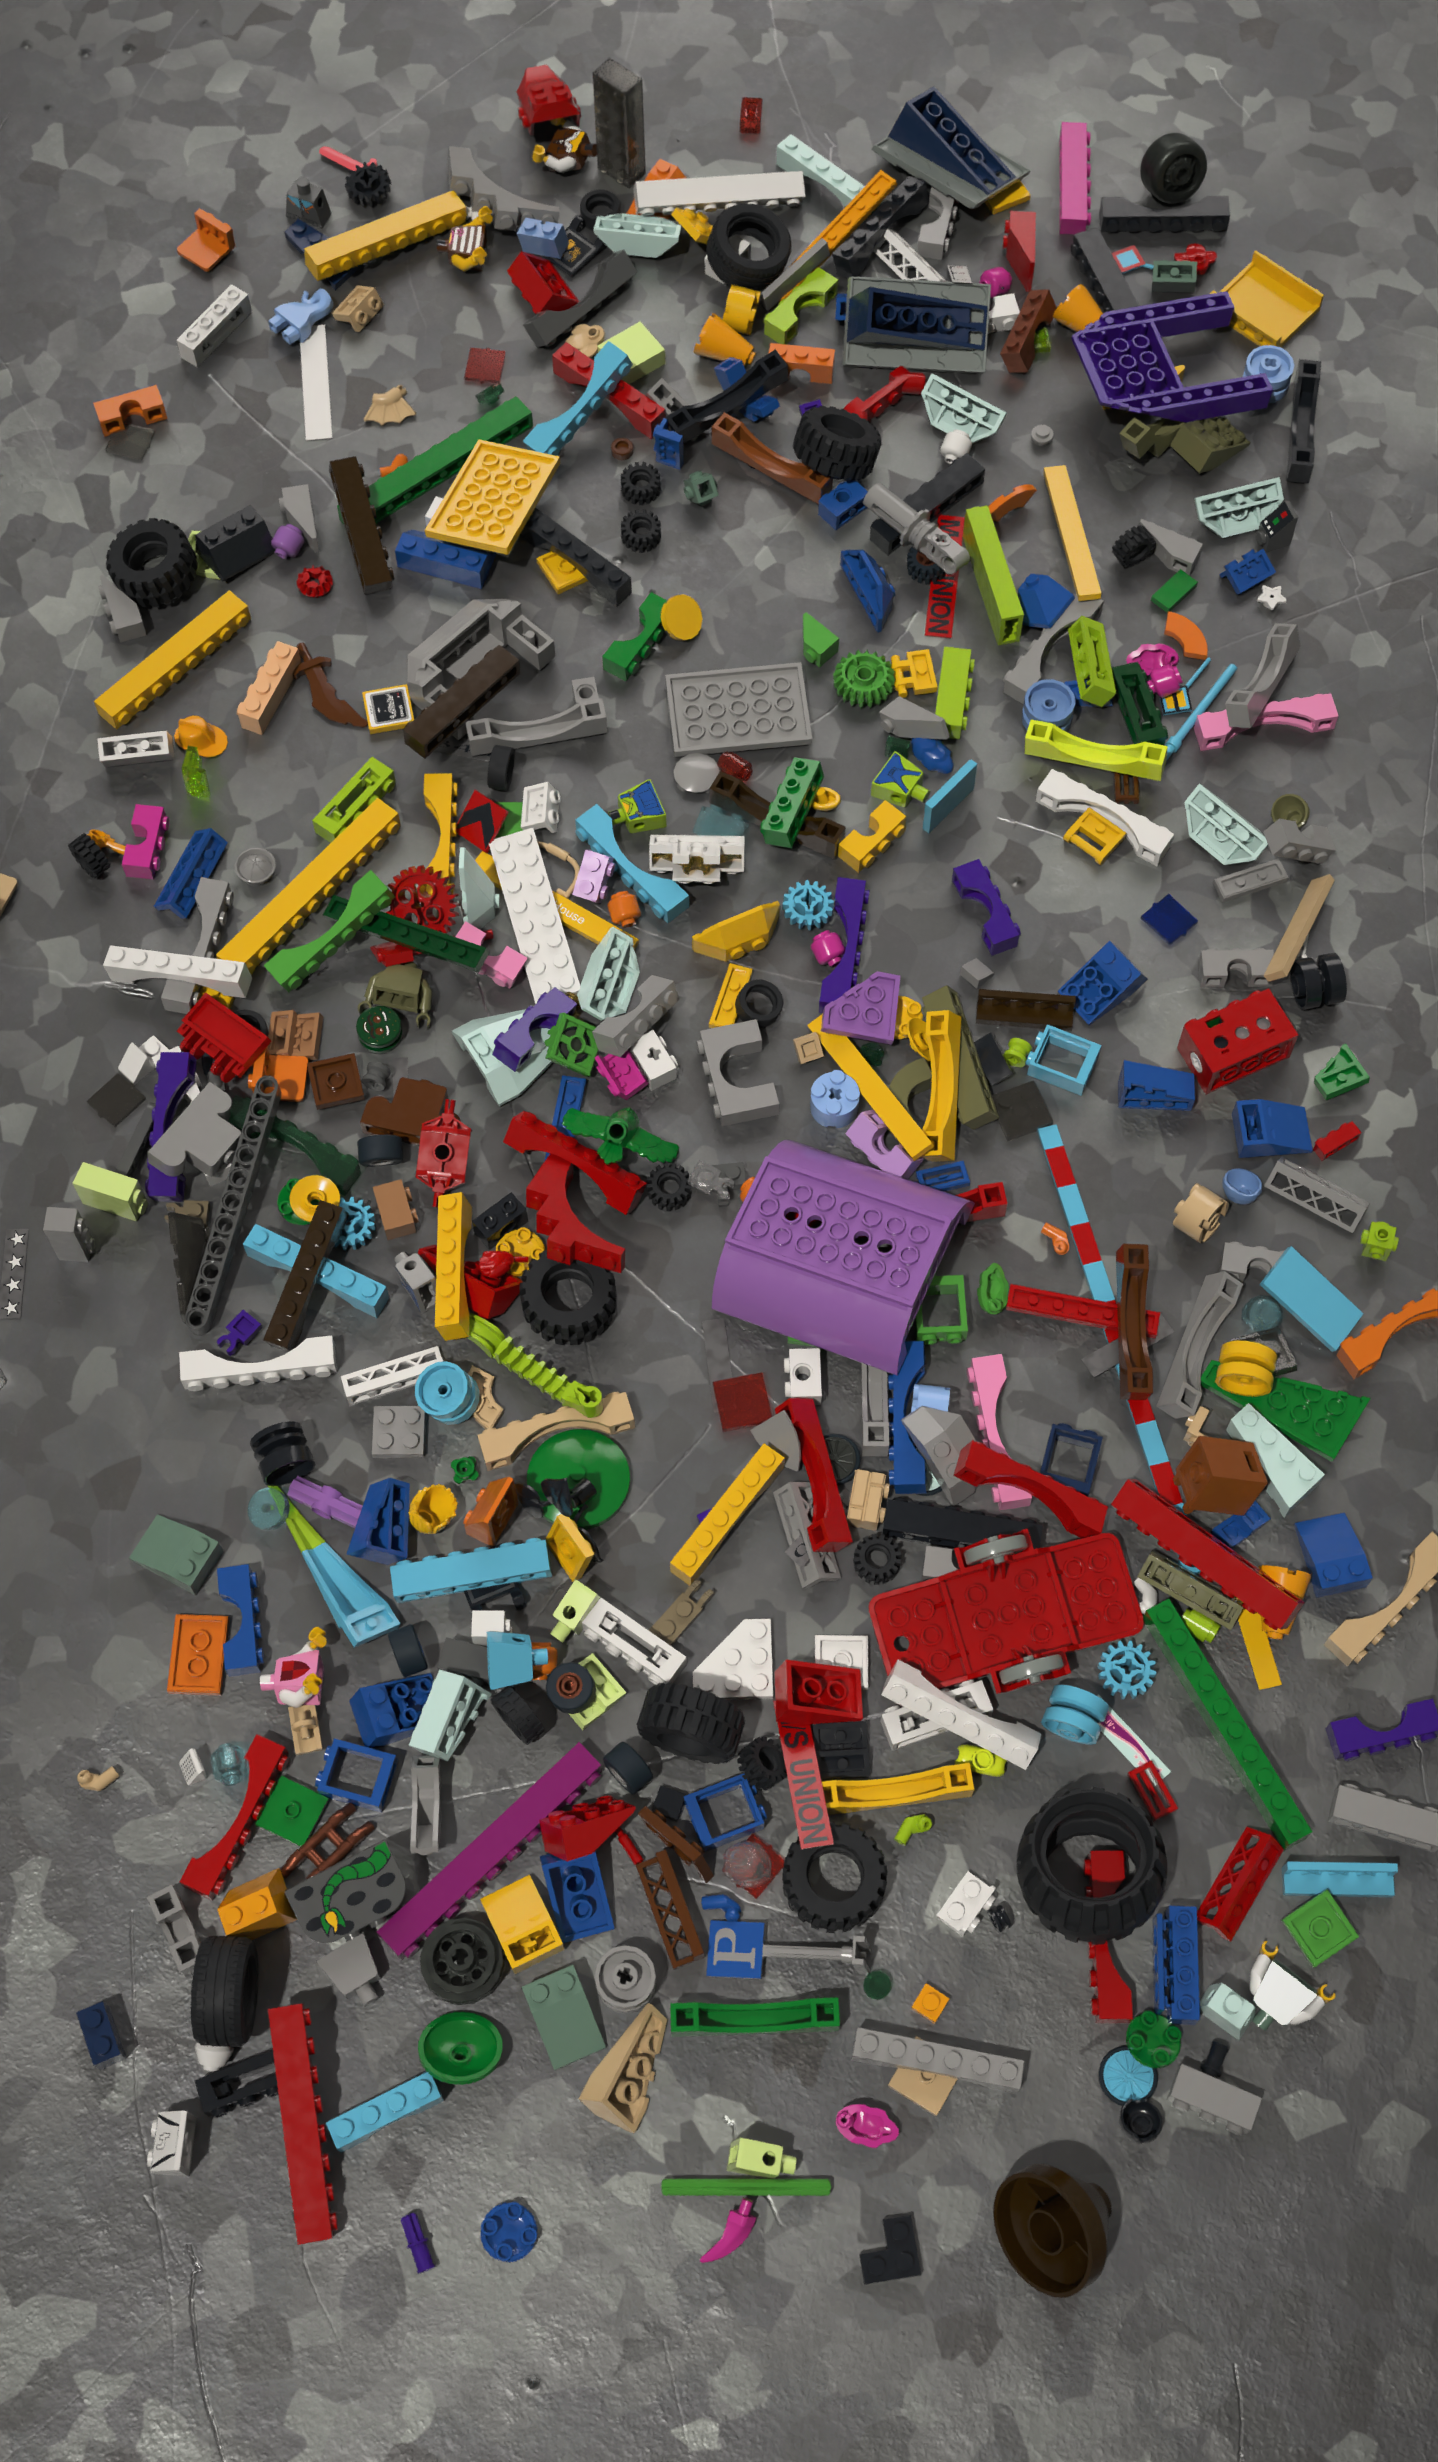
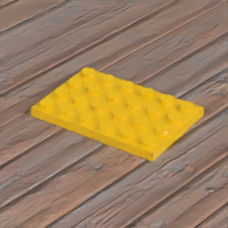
M478 440L425 529L426 537L508 555L561 464L560 457Z

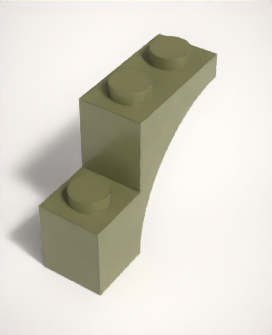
M1133 418L1119 433L1122 446L1139 459L1147 451L1159 457L1172 443L1180 427L1185 422L1161 418L1151 425H1145L1138 419Z

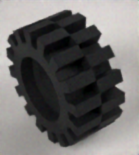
M635 462L634 467L630 464L628 469L624 468L623 474L621 473L623 497L625 496L627 501L631 499L632 504H636V501H638L639 505H643V501L646 504H650V499L655 501L656 496H659L661 491L658 469H653L652 464H649L647 467L646 462H642V465H639V462ZM638 480L647 481L649 484L643 487L634 486L632 483Z
M637 509L635 514L629 512L628 517L626 515L623 517V521H621V538L623 544H626L627 549L632 547L633 552L639 549V553H643V549L649 552L651 547L653 549L657 547V543H660L661 523L658 521L657 515L653 516L651 511L647 514L645 509L642 510V513H639V509ZM640 527L649 530L648 533L642 535L635 534L632 531Z
M1138 525L1137 528L1135 526L1132 527L1131 531H1125L1126 534H1121L1119 536L1120 540H1116L1115 545L1112 547V553L1125 568L1128 566L1133 567L1134 563L1136 565L1139 564L1140 560L1144 561L1146 559L1145 556H1149L1151 554L1150 551L1155 548V539L1145 526Z
M85 833L68 844L73 857L76 858L82 869H85L86 873L92 878H97L110 868V863L105 854L95 844V841L91 840L90 836Z
M664 1163L663 1168L660 1165L656 1166V1171L652 1170L650 1177L648 1176L647 1179L649 1200L652 1199V1204L654 1206L658 1204V1209L661 1210L663 1207H666V1211H671V1207L678 1210L680 1204L684 1207L686 1200L689 1201L691 1198L690 1194H692V1182L688 1171L684 1172V1167L681 1165L677 1168L676 1163H672V1167H668V1163ZM665 1180H674L678 1183L679 1189L673 1194H665L660 1190V1185Z
M872 1534L871 1538H868V1536L864 1537L863 1542L860 1541L857 1544V1549L855 1548L853 1563L855 1564V1571L859 1572L858 1576L861 1579L864 1577L867 1583L874 1581V1585H878L879 1582L885 1584L888 1579L892 1580L895 1578L901 1563V1551L898 1550V1544H894L891 1537L886 1539L884 1534H881L880 1537H876V1534ZM878 1550L885 1553L888 1560L885 1566L874 1568L868 1563L867 1556L872 1551Z
M757 1737L738 1753L740 1757L737 1759V1763L742 1764L738 1767L739 1771H744L745 1773L742 1777L745 1780L749 1778L748 1784L751 1786L756 1784V1789L758 1790L762 1788L763 1790H768L787 1776L783 1751H779L781 1746L779 1744L774 1746V1740L770 1738L767 1741V1737Z

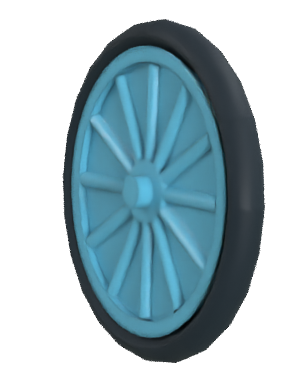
M1127 2046L1114 2048L1106 2054L1100 2064L1098 2073L1101 2088L1105 2095L1118 2105L1123 2106L1131 2098L1133 2100H1149L1157 2088V2069L1140 2064L1131 2055Z

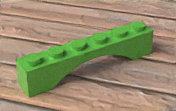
M372 870L368 871L353 885L346 909L329 931L306 945L280 950L264 967L289 993L291 990L298 988L302 980L309 974L316 972L320 964L328 957L335 955L338 948L346 941H350L361 927L369 924L380 910L387 908L395 896Z

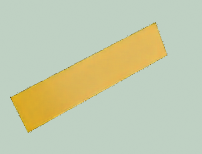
M1243 1608L1238 1617V1622L1258 1688L1262 1690L1280 1686L1282 1683L1266 1632L1262 1631L1261 1615L1257 1612L1252 1614Z

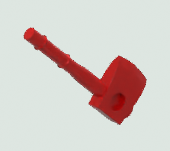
M491 929L483 931L486 933L484 940L493 939ZM392 942L370 947L378 963H382L386 967L414 961V955L423 954Z

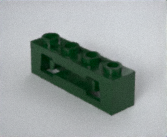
M1138 662L1112 667L1116 690L1115 698L1132 743L1148 742L1165 745V741L1168 739V731L1166 726H1162L1160 721L1161 713L1159 708L1154 705L1153 691L1151 688L1148 689L1145 671L1141 670ZM1134 689L1136 691V701L1144 720V722L1141 723V727L1139 724L1140 716L1132 697V695L1134 694Z

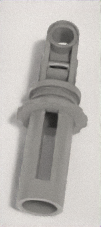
M876 483L868 491L863 504L901 534L900 545L905 547L913 544L917 551H921L929 560L936 563L948 574L955 573L969 563L970 555L968 551L950 538L947 533L940 530L938 525L929 521L930 512L927 509L916 512L881 483Z

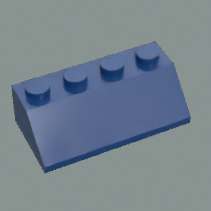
M413 529L402 533L395 549L397 567L482 589L497 554L492 551L426 537L424 532Z

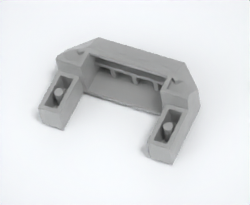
M473 599L408 654L407 683L410 700L421 710L429 707L437 700L441 693H445L450 689L457 679L462 678L468 673L471 666L478 664L488 651L493 650L498 645L504 648L508 644L537 669L541 670L556 657L554 640L522 615L520 602L510 599ZM466 723L452 734L457 740H460L467 733Z

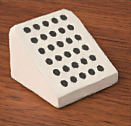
M193 1748L188 1750L179 1763L187 1785L191 1786L207 1779V1775L196 1750Z

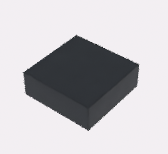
M660 1785L651 1811L658 1810L665 1818L677 1821L686 1794Z

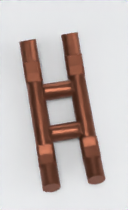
M348 1803L342 1809L335 1812L318 1831L287 1859L280 1869L282 1876L287 1878L305 1857L317 1867L306 1879L337 1864L353 1847L355 1848L374 1830L373 1824L367 1821L345 1840L335 1829L356 1811L355 1806L352 1803ZM327 1837L337 1849L325 1860L314 1848Z

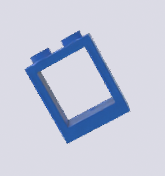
M334 1738L332 1746L328 1745L324 1754V1761H326L324 1770L319 1771L316 1778L315 1786L318 1787L317 1791L327 1798L344 1803H352L355 1806L382 1813L398 1764L396 1755ZM340 1750L382 1762L371 1798L329 1786Z
M745 1773L684 1796V1804L704 1852L764 1829V1820H767L765 1810L762 1804L757 1805L754 1795L757 1794L755 1785L751 1786L748 1784L750 1780H745L742 1777ZM741 1788L754 1822L711 1838L698 1804Z

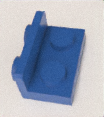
M663 418L660 425L657 424L653 432L656 462L681 470L684 464L683 436L675 431H669L668 419Z
M1254 549L1242 555L1243 561L1238 563L1235 559L1224 566L1226 571L1219 574L1221 578L1227 576L1237 595L1276 573L1264 549L1255 553Z

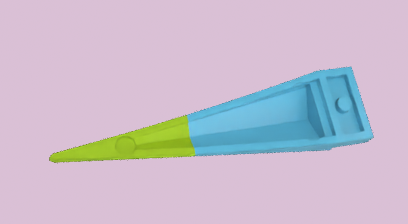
M268 1486L339 1629H343L353 1647L355 1648L398 1629L400 1622L388 1603L338 1556L306 1521L278 1486Z

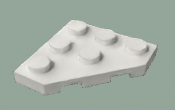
M744 1619L693 1671V1688H699L702 1691L716 1694L717 1697L726 1700L773 1699L771 1619Z

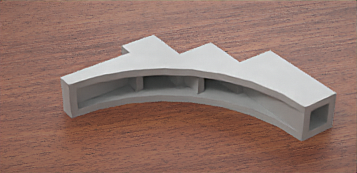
M449 146L447 158L449 192L454 190L457 195L470 196L473 212H479L483 206H488L492 210L495 229L516 231V226H521L525 218L542 220L543 224L546 221L558 223L559 207L530 201L508 192L484 175L473 160L470 148Z

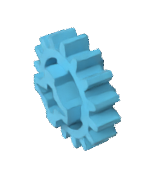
M808 880L805 881V885L796 882V889L789 887L788 894H784L782 909L785 910L784 917L790 918L791 925L796 922L799 923L798 929H801L803 925H807L808 930H811L812 925L820 928L821 921L827 924L828 916L833 915L834 900H831L832 893H826L825 885L819 888L817 881L813 885H810ZM806 901H808V903H809V905H810V909H808V905H806Z
M342 1197L339 1207L344 1208L349 1214L346 1223L350 1222L351 1224H345L341 1234L343 1236H340L334 1247L336 1248L339 1244H342L343 1250L346 1251L348 1245H351L353 1250H356L357 1243L363 1246L366 1245L365 1237L372 1239L370 1231L376 1230L375 1223H373L376 1221L374 1213H371V1207L369 1205L365 1206L362 1199L355 1203L354 1197H351L349 1202H345V1199Z
M1118 1641L1117 1649L1110 1645L1107 1649L1109 1654L1102 1653L1100 1658L1104 1662H1099L1097 1668L1103 1671L1099 1673L1098 1679L1106 1680L1103 1688L1111 1687L1112 1696L1120 1692L1121 1699L1123 1700L1127 1694H1130L1131 1698L1135 1699L1137 1691L1144 1695L1147 1691L1146 1687L1151 1688L1153 1681L1150 1678H1154L1156 1675V1671L1151 1670V1668L1156 1663L1152 1660L1148 1661V1657L1151 1654L1150 1651L1141 1652L1143 1645L1140 1644L1137 1648H1134L1132 1641H1129L1127 1646ZM1123 1654L1120 1660L1111 1661L1114 1657ZM1124 1666H1128L1130 1674L1125 1673ZM1112 1676H1114L1119 1683H1117ZM1142 1679L1138 1684L1130 1686L1132 1681Z

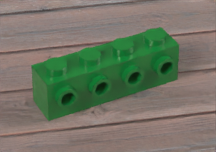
M794 757L791 765L787 767L785 778L782 784L778 786L775 800L770 803L768 815L760 826V831L766 844L792 848L824 779L820 761Z

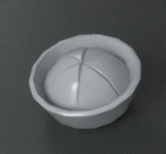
M250 848L242 852L235 862V872L238 877L253 886L267 883L272 878L276 867L275 858L272 853L262 848Z

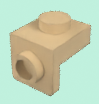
M1200 1406L1194 1416H1189L1185 1424L1189 1428L1183 1440L1187 1441L1190 1447L1198 1436L1208 1437L1199 1432L1210 1411Z

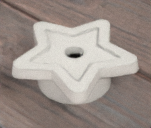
M1262 586L1263 594L1258 597L1257 601L1262 602L1266 608L1274 610L1279 604L1286 603V598L1281 595V586L1275 588Z

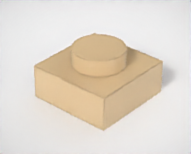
M816 1032L793 1039L798 1061L801 1064L824 1056Z

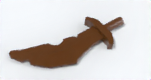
M299 643L296 647L304 662L295 668L293 678L297 680L300 676L306 675L311 688L312 707L331 721L344 725L349 723L353 727H367V720L362 718L345 700L337 699L335 688L330 683H327L328 680L322 668L331 667V658L318 656L312 659L305 643Z

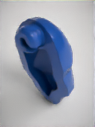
M912 738L911 745L914 756L929 771H937L943 774L952 772L953 760L951 758V750L942 743L941 739Z

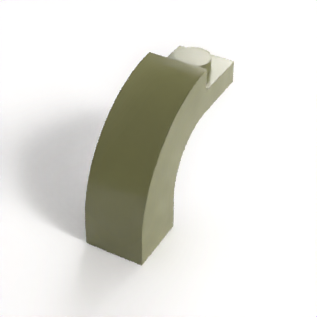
M922 1057L904 1066L895 1075L889 1086V1090L911 1117L912 1115L908 1108L909 1101L915 1095L932 1088V1073L925 1058Z

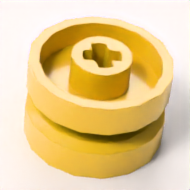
M1237 1340L1222 1344L1219 1355L1221 1365L1217 1368L1215 1382L1217 1386L1233 1394L1252 1397L1267 1395L1271 1392L1274 1376L1272 1372H1274L1276 1367L1277 1354L1265 1345L1250 1341Z

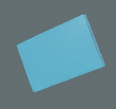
M972 759L925 803L923 830L927 833H930L974 789L977 763Z

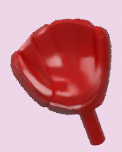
M485 1251L479 1260V1270L483 1276L497 1278L508 1272L514 1262L528 1263V1256H513L512 1253L506 1251Z

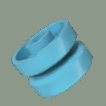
M448 1361L436 1362L426 1367L419 1375L415 1384V1398L418 1405L435 1420L447 1425L459 1424L467 1420L475 1412L479 1403L480 1390L476 1381L458 1365Z
M1055 1685L1049 1699L1052 1707L1046 1708L1041 1724L1050 1732L1067 1740L1087 1745L1096 1744L1101 1732V1727L1098 1723L1104 1722L1109 1705L1100 1697L1083 1689L1069 1685Z

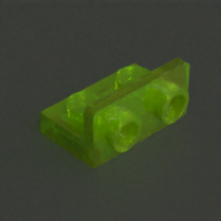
M188 746L181 768L186 792L196 798H209L210 789L206 770L202 769V757H199L197 747Z

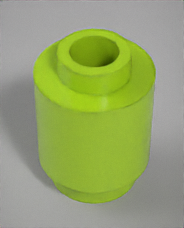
M1186 1609L1181 1618L1191 1635L1202 1642L1206 1640L1211 1643L1221 1626L1194 1609L1192 1611Z

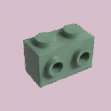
M1154 261L1152 292L1195 293L1197 261Z

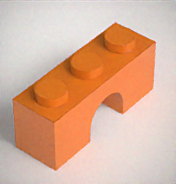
M770 343L769 353L776 349L788 365V380L792 370L802 369L810 374V382L832 384L835 349Z
M157 385L93 403L104 437L124 432V420L131 415L142 416L145 419L146 425L168 419Z

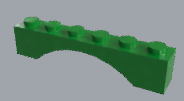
M838 1997L810 1998L762 2004L670 2003L672 2037L839 2031L840 2028Z

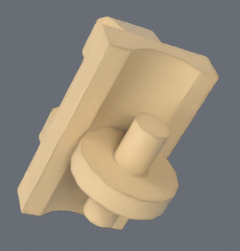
M302 1705L299 1708L288 1707L296 1756L323 1750L316 1705Z

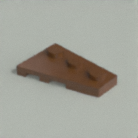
M644 1806L638 1813L644 1825L667 1847L672 1848L675 1846L674 1851L688 1867L693 1863L700 1878L707 1884L714 1875L702 1856L705 1853L704 1850L694 1841L691 1844L685 1840L686 1835L677 1826L674 1825L671 1828L667 1825V1819L658 1810L652 1812Z

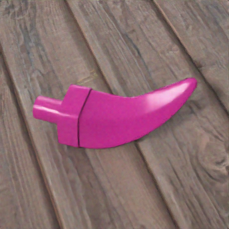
M742 2198L739 2210H730L722 2238L700 2258L701 2263L725 2257L736 2250L747 2239L756 2221V2217L749 2214L753 2204L752 2200Z

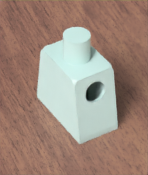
M1223 1983L1210 1985L1199 2001L1200 2013L1237 2040L1241 2039L1255 2017V2006Z

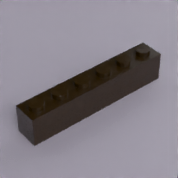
M356 456L330 461V477L364 595L390 590L391 583L394 581V573L392 567H388L386 562L388 560V552L385 546L382 547L380 541L382 539L381 528L375 524L376 511L374 505L369 503L368 484L364 485L362 477H365L363 465L358 464Z
M500 645L488 651L478 664L471 666L468 673L462 678L457 679L445 693H441L432 705L424 708L414 721L407 723L403 730L405 744L426 759L520 674L519 659Z

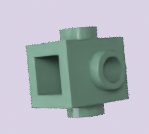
M696 471L689 475V479L684 480L685 496L693 503L704 505L711 502L712 498L719 496L717 483L712 474Z

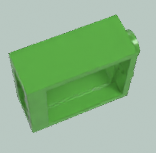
M963 1275L934 1276L926 1295L957 1294L960 1326L923 1327L922 1306H920L914 1320L916 1341H924L925 1345H932L940 1341L957 1344L966 1340L968 1325Z

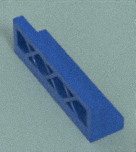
M212 828L195 831L154 907L158 911L170 909L179 918H187L196 901L195 894L201 877L209 878L228 842Z

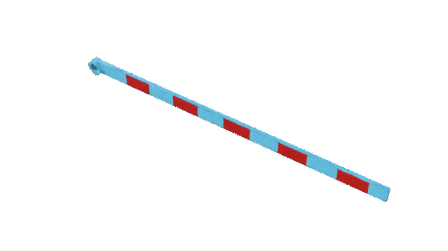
M1057 1124L1038 1128L1039 1139L1092 1299L1116 1304ZM1103 1329L1107 1344L1118 1339V1331ZM1119 1364L1115 1365V1368L1120 1380ZM1149 1399L1126 1400L1157 1495L1185 1514L1182 1508L1184 1504L1178 1486L1173 1482L1174 1474ZM1180 1560L1178 1561L1179 1565L1197 1575L1200 1573V1570L1196 1567H1189Z

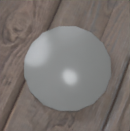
M701 753L688 754L682 757L674 768V778L679 790L693 793H709V788L719 773V766L715 760Z

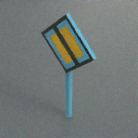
M1208 657L1186 685L1180 686L1178 692L1160 698L1163 715L1192 711L1188 688L1209 664L1211 658Z

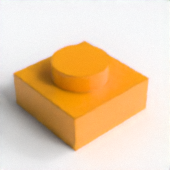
M926 1983L911 2009L935 2024L950 1998Z

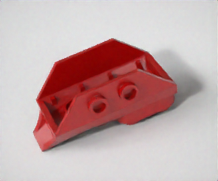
M547 64L526 68L521 84L517 89V96L520 107H518L520 121L522 120L524 129H528L530 136L534 135V123L571 116L574 124L578 127L581 118L580 106L577 105L576 98L572 97V93L565 82Z

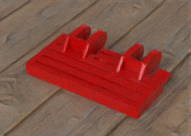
M206 992L181 1020L183 1024L177 1029V1032L184 1037V1040L180 1043V1050L189 1052L196 1059H199L204 1053L212 1057L215 1061L212 1063L210 1071L214 1075L220 1074L221 1080L225 1083L230 1082L235 1076L241 1078L272 1042L265 1034Z

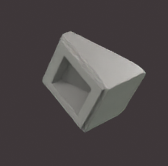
M975 958L961 967L960 975L978 989L994 975V972Z

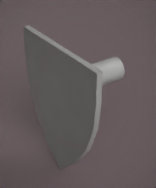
M785 1410L750 1430L760 1446L765 1443L785 1458L784 1467L799 1471L801 1461L800 1442L797 1432Z

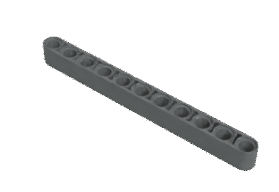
M263 1076L256 1083L186 1311L185 1322L193 1334L205 1335L212 1327L281 1100V1089L277 1080L272 1076ZM267 1087H274L271 1093H263ZM259 1110H268L264 1116L256 1115ZM254 1132L261 1133L256 1139L249 1138ZM246 1155H254L251 1161L243 1162V1158ZM239 1178H247L244 1184L236 1185V1181ZM232 1201H240L236 1208H229V1204ZM225 1224H233L229 1231H221ZM218 1247H226L221 1255H215L214 1252ZM218 1270V1275L215 1278H207L210 1271ZM206 1293L211 1294V1298L207 1302H200L202 1295ZM204 1317L201 1325H193V1321L196 1318Z

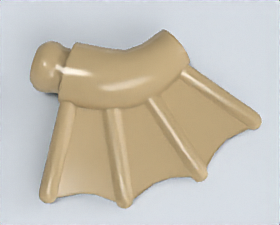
M398 385L386 393H374L372 405L364 417V421H375L384 426V424L390 422L401 424L405 418L415 416L416 412L403 399V396L407 394V390L402 388V385Z

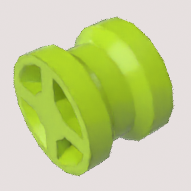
M1011 1038L1008 1043L1009 1049L1004 1052L1003 1056L1008 1064L1014 1067H1024L1027 1060L1026 1056L1032 1051V1046L1023 1039Z

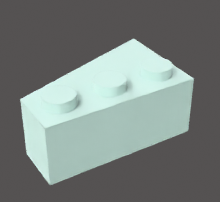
M439 1670L432 1684L426 1704L423 1706L417 1726L412 1733L409 1746L423 1754L448 1761L465 1736L464 1728L470 1719H476L479 1714L476 1711L483 1699L488 1700L492 1693L464 1676Z

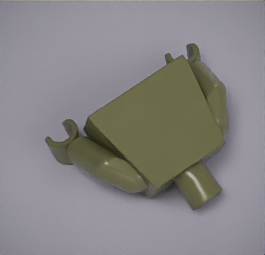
M407 962L403 965L388 966L384 971L373 975L369 980L364 995L366 999L358 1005L359 1013L362 1014L364 1009L371 1008L372 1001L373 1004L415 1013L419 1009L421 1014L416 1017L417 1027L419 1028L421 1020H427V1029H429L431 1020L428 1011L431 1010L432 990L428 981L422 978L423 971L418 969L414 962Z

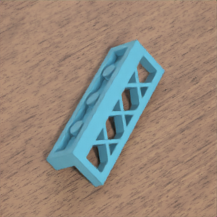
M1287 1861L1281 1868L1284 1896H1316L1325 1889L1332 1896L1341 1897L1395 1896L1393 1876L1398 1872L1397 1863Z

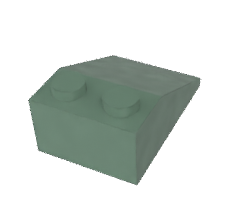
M156 1515L129 1559L196 1596L224 1551L220 1543L209 1536L173 1520Z
M574 1965L522 1986L554 2071L606 2048Z

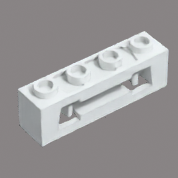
M231 284L177 339L181 358L198 368L252 312L248 294ZM236 310L241 313L237 318L235 312Z
M602 1598L598 1600L582 1622L583 1630L585 1631L584 1635L595 1643L599 1640L606 1645L605 1649L611 1655L617 1658L620 1655L627 1660L626 1664L638 1673L643 1671L649 1675L648 1679L654 1685L658 1683H673L687 1665L686 1656ZM616 1624L621 1626L623 1633L655 1654L652 1658L653 1663L648 1661V1657L614 1634L617 1629Z
M974 1679L959 1684L960 1688L951 1691L949 1688L940 1690L966 1707L986 1716H992L993 1707L982 1680L977 1682ZM899 1705L886 1709L884 1711L885 1714L881 1715L880 1720L891 1751L950 1731L932 1721L921 1723L919 1728L914 1730L915 1724L913 1720L923 1716L905 1707L900 1708Z

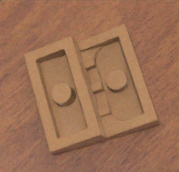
M294 1010L272 1012L268 1038L272 1041L268 1045L270 1055L305 1056L308 1060H318L323 1016L320 1012L297 1014Z

